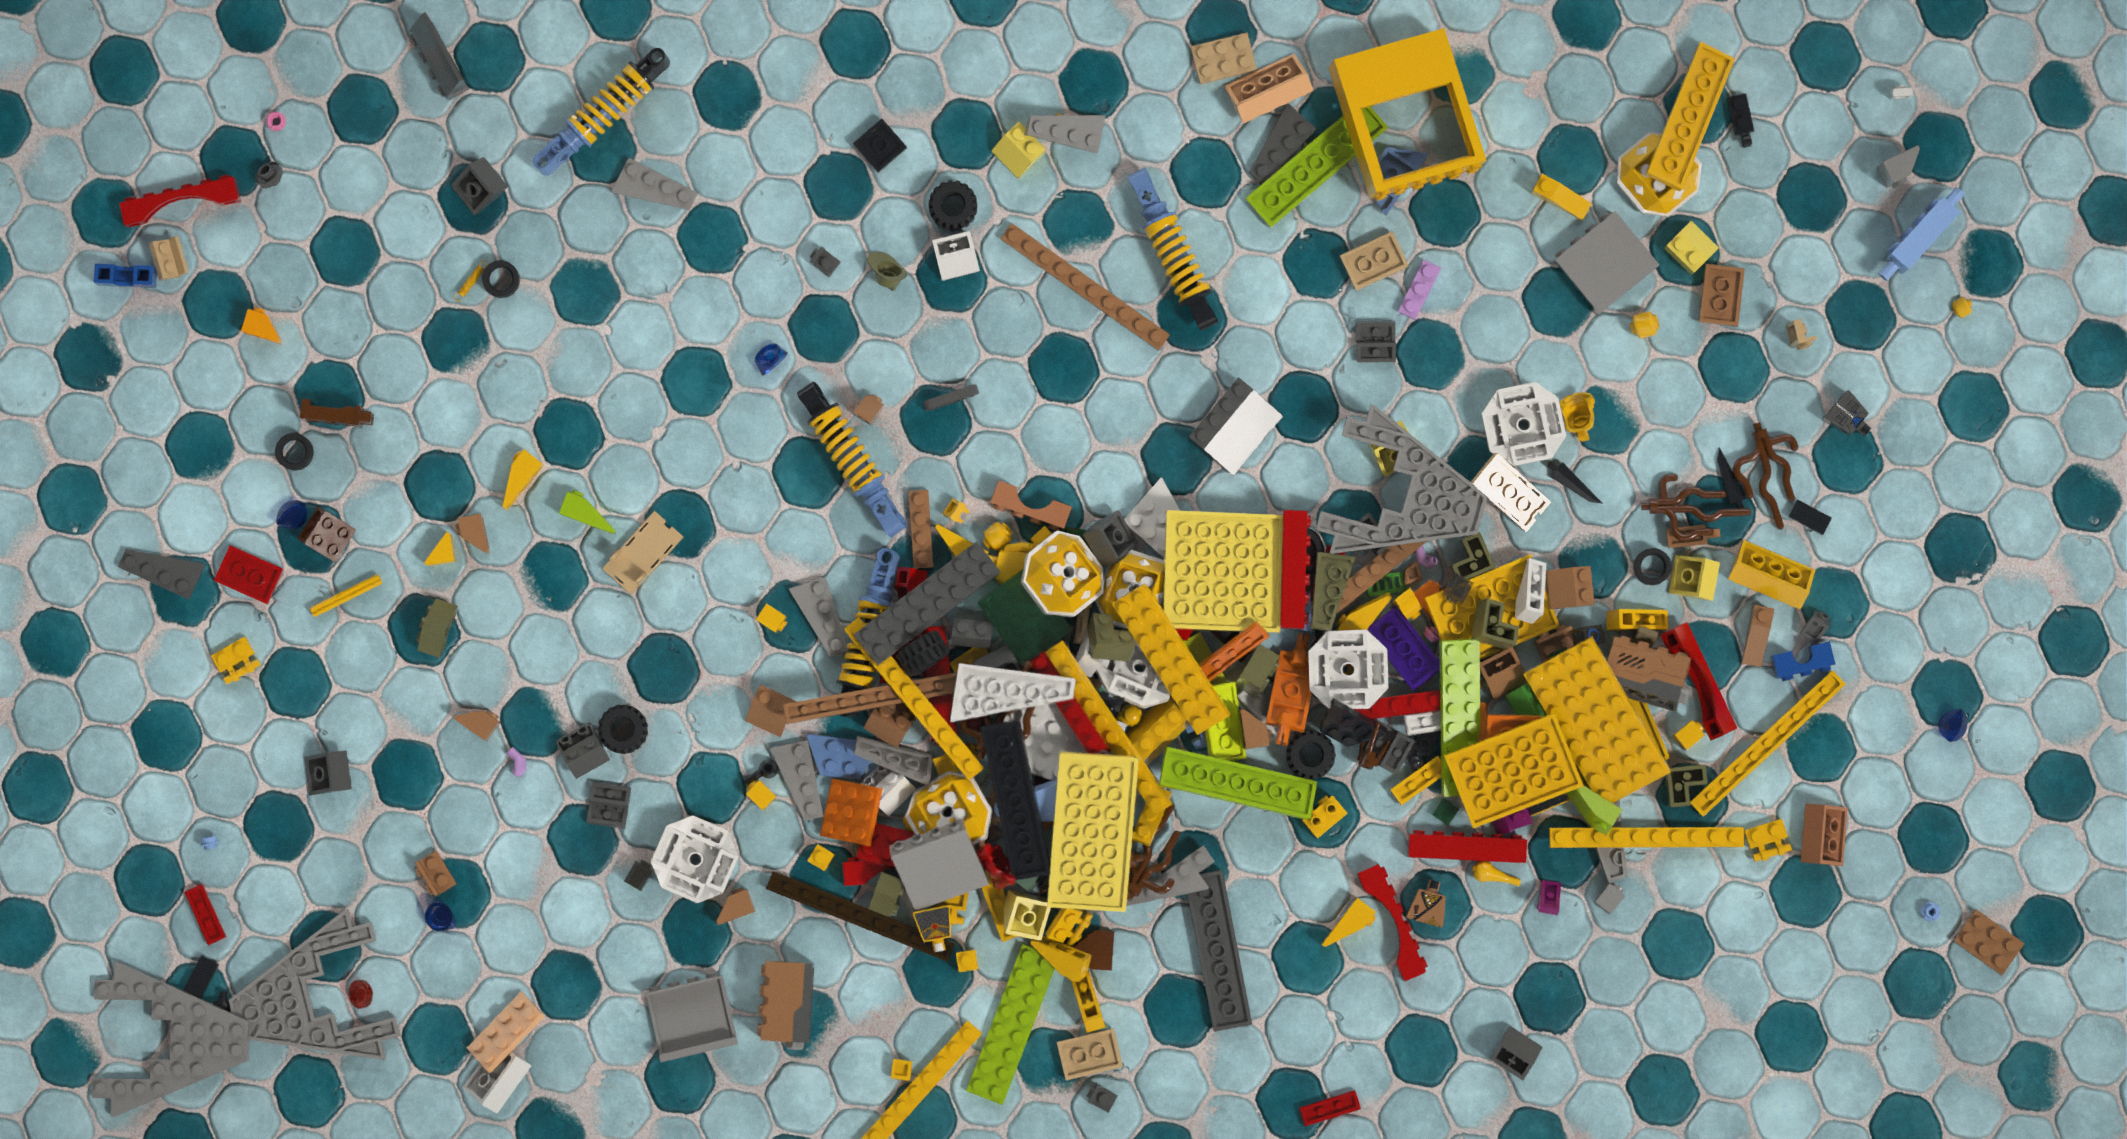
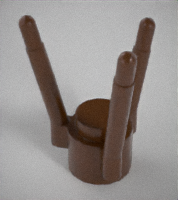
M1380 722L1376 723L1368 750L1364 751L1365 742L1360 743L1357 761H1359L1358 765L1365 769L1372 770L1374 766L1377 767L1380 759L1391 744V741H1387L1378 756L1375 757L1376 754L1372 752Z

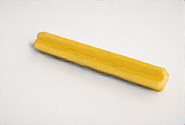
M376 574L310 607V612L314 617H317L381 585L382 579Z

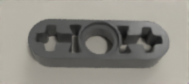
M977 384L926 400L923 404L926 412L980 393Z

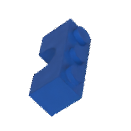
M95 264L94 283L98 286L156 288L157 272L154 266L134 265V267H124L114 264Z
M1830 642L1808 647L1810 658L1805 664L1798 663L1794 659L1792 651L1770 656L1776 679L1781 678L1783 682L1794 679L1793 675L1800 673L1801 677L1811 675L1812 670L1819 669L1820 672L1831 670V665L1836 663Z

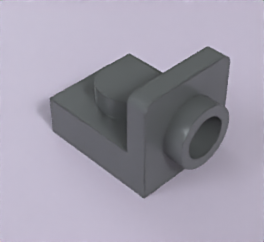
M822 246L820 249L816 248L810 255V263L827 277H830L841 263Z
M1814 610L1800 634L1817 644L1830 626L1831 620L1829 616L1822 611Z
M1097 1084L1095 1088H1090L1086 1097L1089 1098L1088 1103L1109 1113L1118 1095Z

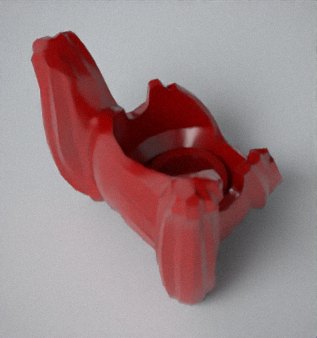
M988 843L982 849L976 851L982 867L992 878L994 888L1000 890L1007 885L1015 884V877L1009 874L1011 872L1009 859L1003 854L1002 848L999 845H995L992 849Z

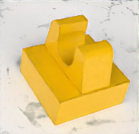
M952 498L942 514L955 522L963 523L959 516L962 512L968 514L969 510L965 504Z

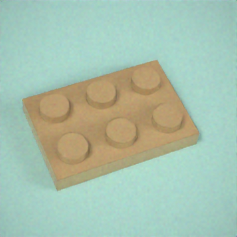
M1248 33L1191 46L1200 85L1257 71Z
M1393 231L1339 256L1355 291L1409 267Z
M1114 1028L1057 1042L1065 1080L1123 1067Z

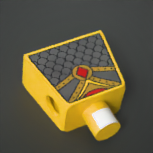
M950 905L913 912L923 942L932 941L934 952L946 950L943 938L951 937Z

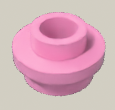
M272 112L268 115L266 123L271 130L280 131L286 125V118L280 112ZM276 118L280 120V123L278 125L273 124V121Z
M1426 626L1423 634L1433 643H1436L1437 640L1440 641L1435 626Z

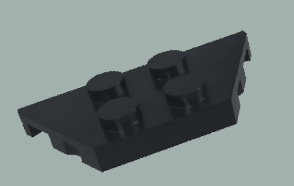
M1333 698L1330 702V709L1326 710L1325 718L1319 725L1320 732L1347 747L1371 740L1377 722ZM1380 724L1376 738L1388 734L1385 726Z

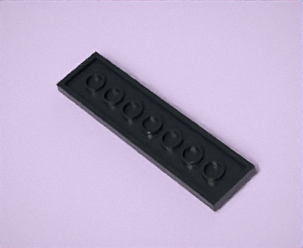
M1020 719L982 726L981 731L1011 873L1015 880L1051 874L1050 859Z

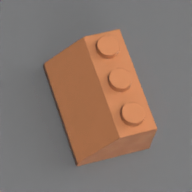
M1805 804L1801 862L1843 866L1848 808Z

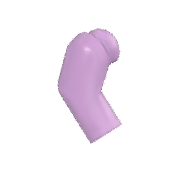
M1423 546L1415 551L1417 562L1426 568H1434L1437 565V558L1425 554Z
M512 747L507 755L514 760L513 774L520 777L526 771V758Z

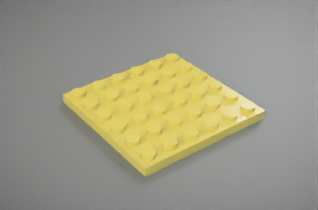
M1166 510L1163 611L1175 629L1243 631L1257 621L1267 632L1280 633L1283 515Z

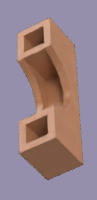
M999 480L990 502L996 510L1004 512L1007 509L1012 511L1011 515L1018 518H1023V516L1031 518L1030 522L1041 525L1042 522L1049 525L1048 528L1054 531L1065 529L1072 506L1055 500L1042 509H1031L1020 501L1016 486Z

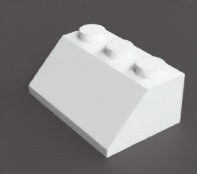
M512 1051L491 1073L479 1064L462 1088L481 1105L498 1113L532 1065Z

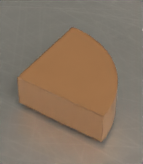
M1417 561L1411 563L1405 569L1403 585L1423 580Z

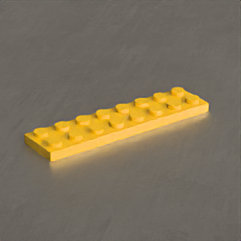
M1703 42L1698 44L1645 175L1679 192L1683 189L1735 58Z
M1146 583L1112 603L1197 735L1231 715Z

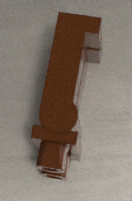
M302 399L300 418L305 422L354 426L362 429L363 425L373 426L374 413L364 411L361 406H355V408L345 406L342 409L314 406V402L310 399Z

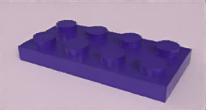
M1396 606L1367 629L1387 648V659L1412 691L1416 690L1440 671V661Z

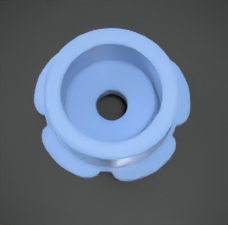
M216 835L200 839L202 844L200 847H204L205 850L216 848V844L219 843Z
M1928 902L1922 907L1921 914L1926 921H1935L1940 917L1939 912L1941 910L1937 904Z

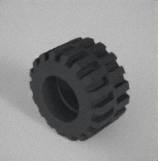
M948 180V182H942L940 186H936L930 195L928 205L931 218L942 229L959 231L963 227H968L970 222H973L975 219L977 199L974 191L967 184H963L958 180L956 182ZM950 195L959 196L964 201V210L957 216H948L942 210V201Z
M931 631L901 649L896 658L908 677L922 673L944 659L950 650L939 632Z
M619 704L610 707L608 711L602 714V718L598 722L599 738L602 744L615 753L626 754L635 752V750L641 748V745L646 741V736H648V723L645 716L638 709L629 705ZM619 718L630 719L635 727L633 736L626 741L617 740L612 734V725Z
M1307 730L1304 733L1297 734L1289 742L1286 749V761L1289 768L1295 775L1309 780L1321 778L1331 770L1335 762V747L1330 738L1315 730ZM1312 743L1320 747L1322 759L1318 765L1309 767L1301 762L1299 752L1305 744Z

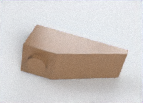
M1759 605L1752 606L1741 664L1761 667L1771 629L1774 608Z

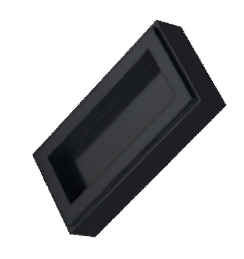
M1800 500L1795 502L1788 515L1792 520L1820 535L1824 534L1832 517Z
M201 955L184 991L202 999L220 964Z

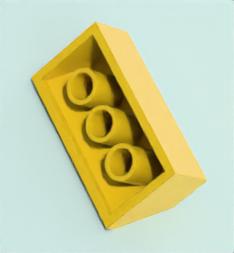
M1743 540L1728 579L1753 591L1767 595L1772 599L1786 603L1791 607L1801 609L1809 595L1815 569Z
M1169 698L1168 702L1154 705L1142 717L1141 722L1132 727L1126 735L1148 766L1190 723L1181 709Z

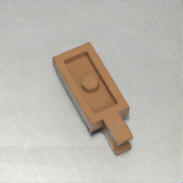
M1705 525L1678 527L1682 534H1688L1694 529L1706 528ZM1671 528L1666 529L1668 549L1708 544V538L1721 537L1720 529H1713L1714 534L1711 536H1698L1687 542L1677 540L1672 535Z

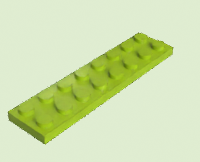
M1372 107L1362 109L1373 142L1389 127ZM1344 117L1339 118L1246 197V201L1270 228L1356 156Z
M1471 639L1440 641L1441 794L1443 797L1460 796L1444 755L1479 742L1481 732L1480 643L1477 640Z
M1166 747L1158 786L1310 820L1317 781Z
M1024 944L1021 946L966 1090L969 1093L1001 1105L1004 1103L1055 970L1032 947Z

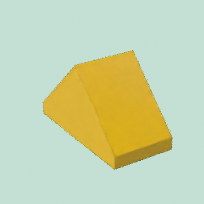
M449 532L445 533L425 560L424 564L427 566L456 562L453 537Z

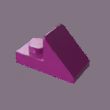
M1525 808L1494 820L1492 823L1496 834L1511 833L1514 829L1532 824L1533 819L1529 808Z
M1547 880L1541 881L1537 903L1538 912L1558 916L1561 883Z

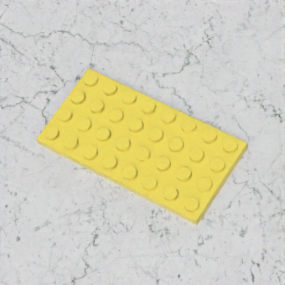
M1059 751L1047 907L1126 912L1138 757Z

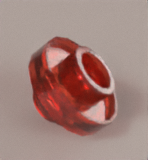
M363 979L353 981L349 987L351 1004L358 1009L368 1007L373 998V990L370 984Z

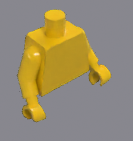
M1020 542L1007 544L999 551L998 557L988 555L1001 571L994 577L997 579L998 584L1020 598L1022 603L1032 602V597L1029 593L1024 592V587L1021 584L1025 556L1040 543Z

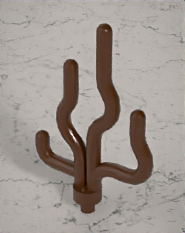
M1758 422L1753 424L1755 432L1752 433L1755 450L1751 454L1742 456L1735 461L1733 474L1736 480L1742 484L1746 497L1748 499L1753 498L1754 494L1748 479L1741 473L1740 468L1743 464L1752 462L1760 457L1764 473L1759 483V492L1762 498L1769 503L1777 529L1782 530L1784 523L1777 502L1767 491L1766 487L1772 473L1768 457L1782 466L1783 487L1787 499L1792 502L1795 500V495L1790 483L1791 467L1786 459L1774 452L1772 446L1785 441L1789 442L1793 451H1797L1799 446L1795 437L1790 434H1781L1769 438L1767 429H1762L1761 423Z
M1667 474L1661 477L1658 485L1659 498H1649L1648 502L1641 503V510H1649V514L1661 513L1667 515L1670 519L1672 535L1677 540L1683 542L1691 541L1698 536H1711L1714 534V530L1712 528L1694 529L1688 534H1682L1678 529V520L1675 513H1692L1703 522H1714L1721 517L1749 516L1751 514L1749 508L1717 510L1708 515L1693 505H1677L1691 494L1706 499L1726 497V492L1723 490L1705 491L1699 487H1687L1678 496L1667 498L1666 484L1667 482L1677 481V474Z
M1026 661L1021 672L1030 673L1032 662ZM1035 706L1026 708L1023 716L1024 740L1028 738L1031 732L1030 720ZM1017 710L999 713L994 724L1003 722L1006 716ZM990 715L982 716L985 725L993 724ZM970 719L961 720L963 732L979 739L975 748L978 750L976 758L983 761L986 750L982 732L968 726Z
M1174 803L1166 808L1155 835L1162 830L1175 808ZM1174 831L1164 849L1163 861L1147 869L1146 867L1152 857L1151 845L1149 847L1142 844L1145 853L1144 861L1140 862L1137 868L1129 869L1131 879L1128 883V901H1132L1134 896L1139 897L1144 887L1158 894H1165L1172 889L1175 883L1172 878L1168 879L1164 886L1152 883L1148 879L1153 873L1160 872L1169 866L1172 860V849L1180 837L1179 831Z

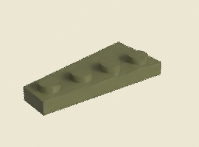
M1317 552L1311 629L1331 630L1356 557Z

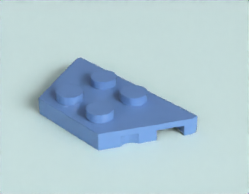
M1386 147L1378 162L1384 179L1418 170L1429 154ZM1392 193L1387 195V198L1377 201L1385 216L1389 213L1400 195L1395 196Z
M807 734V739L820 775L860 780L871 761L854 754L856 740Z

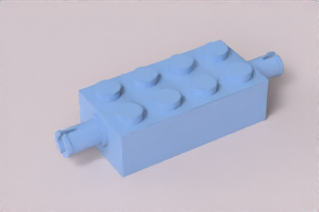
M1955 187L1947 198L1944 196L1939 200L1935 198L1925 208L1927 213L1923 212L1912 223L1914 227H1909L1899 237L1902 241L1900 243L1897 241L1888 249L1887 253L1889 255L1885 258L1888 263L1878 272V275L1885 281H1888L1896 270L1902 274L1909 270L1958 216L1960 211L1955 205L1965 194Z

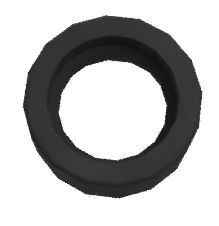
M498 260L488 264L484 269L482 283L486 291L492 296L507 298L518 289L520 276L515 266L511 263ZM497 268H505L512 275V284L506 290H496L490 284V275Z
M290 433L281 437L277 442L275 455L279 464L283 467L297 471L304 469L310 464L314 451L311 442L301 434ZM290 441H300L306 449L305 457L298 463H290L283 456L284 446Z
M1657 548L1642 551L1634 560L1633 565L1634 574L1637 579L1643 584L1651 586L1665 581L1670 575L1672 567L1668 555ZM1654 555L1662 560L1664 569L1659 577L1648 578L1643 574L1641 563L1647 556Z

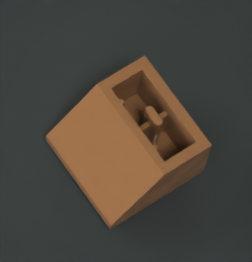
M1513 647L1480 663V675L1493 700L1528 683L1523 675L1525 672Z
M904 703L879 707L873 710L864 729L897 749L916 720V717Z

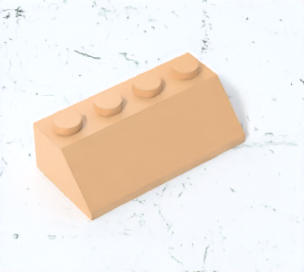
M1294 53L1224 86L1243 124L1314 91L1306 70Z

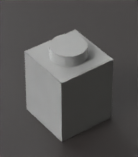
M1608 883L1594 900V903L1608 914H1611L1625 897L1622 893L1623 889L1616 883L1613 885Z

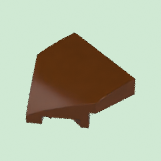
M1093 930L1086 933V936L1073 946V948L1092 955L1089 964L1090 969L1112 971L1114 931Z

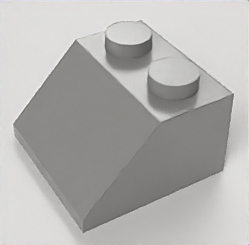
M1915 146L1887 159L1877 167L1886 188L1892 186L1895 189L1907 182L1906 178L1911 175L1920 150L1919 146Z

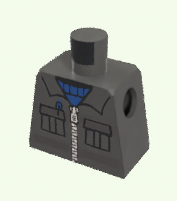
M1849 390L1840 397L1822 419L1848 436L1855 430L1862 436H1865L1871 430V427L1863 421L1869 413Z

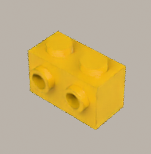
M1326 795L1318 802L1320 806L1315 810L1312 809L1310 820H1302L1316 839L1347 814L1333 795L1331 797Z

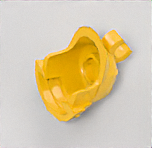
M1587 392L1571 394L1559 402L1565 419L1566 430L1571 433H1578V439L1581 442L1589 440L1588 430L1594 425L1593 408L1595 401L1593 395Z

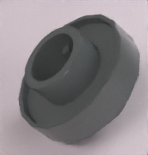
M268 162L258 170L255 178L256 182L262 188L276 186L280 182L283 169L277 162Z

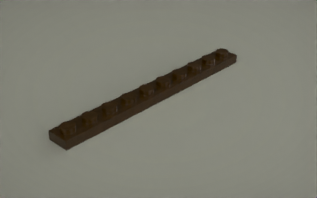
M775 871L772 872L766 887L769 891L947 962L955 943L944 939L946 950L934 952L932 941L923 942L918 928Z

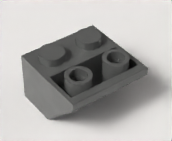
M590 722L556 741L568 768L576 779L610 760Z
M1509 1025L1489 1056V1059L1514 1076L1524 1080L1543 1047Z

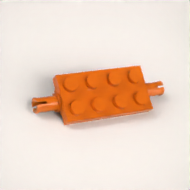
M1303 633L1297 634L1296 646L1293 651L1280 650L1278 659L1280 664L1276 669L1265 725L1279 727L1275 743L1280 745L1283 738L1282 746L1288 745L1290 730L1304 733L1312 695L1309 684V655L1306 651L1310 636L1305 634L1302 641Z

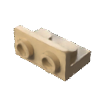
M178 236L149 243L159 281L179 278L188 273L187 263Z
M1801 319L1793 320L1786 325L1791 348L1797 347V350L1806 349L1813 345L1812 342L1817 340V336L1805 338L1807 330L1805 323H1802Z

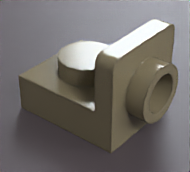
M1639 626L1638 630L1633 632L1632 643L1638 644L1639 641H1643L1650 645L1649 648H1652L1657 639L1658 632Z

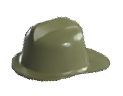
M872 252L869 254L867 262L875 271L876 282L891 291H895L901 280L906 278L907 271L892 256L884 252Z

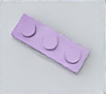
M1423 260L1398 310L1399 313L1416 320L1441 267Z

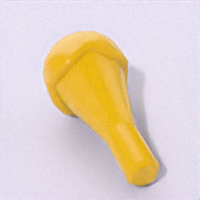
M1135 705L1124 706L1122 711L1118 713L1116 720L1126 723L1127 726L1134 727L1141 722L1142 711Z
M1478 861L1472 867L1473 877L1479 882H1505L1515 886H1519L1521 883L1519 878L1505 874L1494 867L1489 861Z

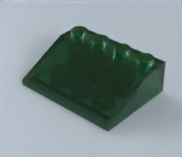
M1022 569L982 596L977 603L1023 666L1026 661H1031L1073 629L1064 616L1043 614L1021 584Z

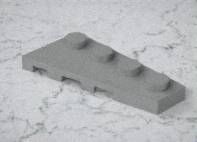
M1106 115L1028 116L1025 135L1096 154L1099 151Z
M628 158L611 191L613 194L642 199L688 211L698 195V192Z
M826 577L789 588V591L829 656L834 657L849 652Z
M857 736L854 748L855 755L922 784L929 785L933 755L899 746L896 749L890 744Z
M808 740L769 748L804 821L824 817Z
M1620 800L1613 803L1620 808ZM1621 813L1612 828H1622ZM1595 848L1607 883L1627 877L1624 848Z

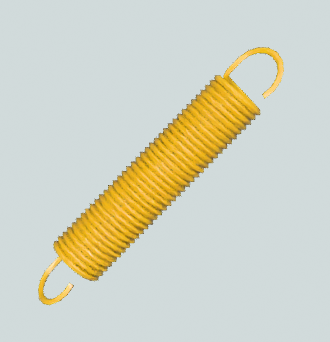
M478 264L457 292L461 296H466L477 279L482 275L484 268L480 264Z

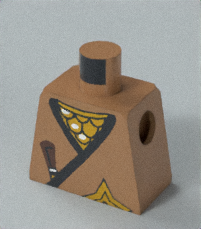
M1429 880L1427 890H1417L1405 918L1443 928L1446 896L1438 894L1440 882Z

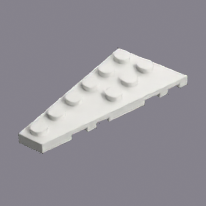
M1161 477L1124 520L1135 533L1164 558L1166 510H1181Z
M959 663L950 722L1071 700L1074 698L1076 679Z

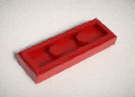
M200 884L185 891L184 893L207 944L211 945L226 938L227 936L204 885Z
M1355 1090L1299 1107L1305 1127L1361 1109Z

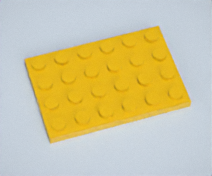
M1528 554L1463 581L1458 585L1425 597V603L1440 640L1471 639L1476 604L1487 598L1505 603L1502 622L1519 626L1517 644L1559 627L1560 625L1554 610H1549L1546 590L1544 595V612L1541 617L1532 624L1515 619L1517 595L1527 559H1533L1532 555ZM1462 587V592L1458 596H1453L1449 592L1451 590L1452 593L1457 594ZM1479 642L1480 660L1505 650Z
M1555 712L1444 755L1473 828L1583 786Z

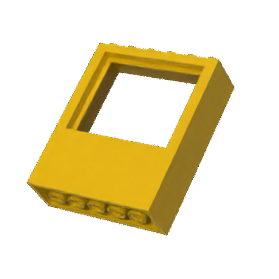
M1444 28L1334 59L1328 67L1370 200L1375 198L1376 201L1383 200L1392 193L1395 196L1400 195L1409 188L1418 190L1427 183L1435 185L1441 183L1442 179L1449 177V180L1456 179L1465 172L1468 175L1478 172V169L1482 168V165L1487 161ZM1446 85L1468 155L1384 179L1362 109Z

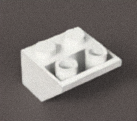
M970 231L932 240L942 281L980 271Z
M880 765L860 783L883 788L879 808L888 817L916 790L903 775Z

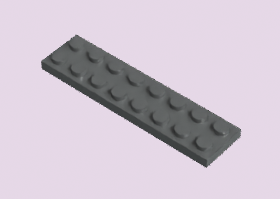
M976 541L853 636L873 662L879 666L992 580L1001 571Z
M1223 870L1200 874L1209 889L1189 893L1187 896L1213 1030L1216 1032L1252 1025Z

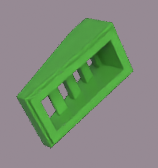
M1403 572L1386 574L1381 578L1383 579L1385 590L1381 591L1379 580L1376 582L1377 591L1374 592L1373 586H1371L1367 590V595L1369 598L1380 596L1387 592L1391 594L1406 591V585H1403ZM1395 577L1399 578L1400 588H1396ZM1387 578H1391L1392 589L1388 587Z

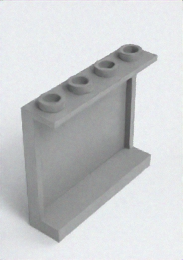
M1616 211L1612 214L1607 212L1600 218L1601 223L1597 226L1592 224L1585 230L1587 233L1582 238L1577 236L1570 242L1572 245L1567 250L1563 248L1555 254L1556 259L1553 261L1554 264L1557 263L1586 298L1594 308L1593 311L1597 316L1659 266L1658 262Z
M963 819L952 821L942 827L933 828L923 834L914 835L912 838L904 841H897L889 846L891 858L915 911L989 885L987 873L980 863Z
M716 972L707 974V979L699 980L698 977L687 979V983L682 985L677 981L669 983L668 988L661 989L660 986L648 988L649 992L645 993V996L647 997L659 1049L660 1062L738 1044L723 975L718 976Z

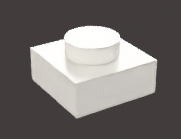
M1897 85L1895 89L1890 91V100L1910 99L1913 96L1912 88H1907V85Z

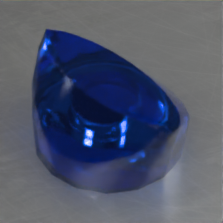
M775 343L763 347L755 356V363L761 375L764 376L773 370L787 356L788 352Z
M291 500L284 503L276 516L277 525L287 529L302 527L308 517L305 503L299 500Z
M1962 709L1949 711L1939 720V732L1947 741H1957L1966 733L1967 718Z
M434 900L426 909L425 921L432 930L446 931L455 929L456 922L453 912L444 902Z

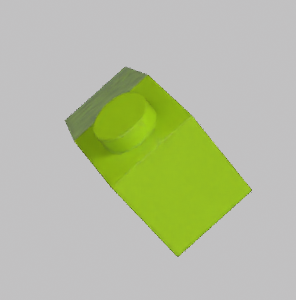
M575 490L572 493H566L559 511L560 515L613 535L616 534L617 531L586 498H583V493Z
M1585 786L1566 793L1587 823L1604 835L1608 834L1622 811L1621 808Z

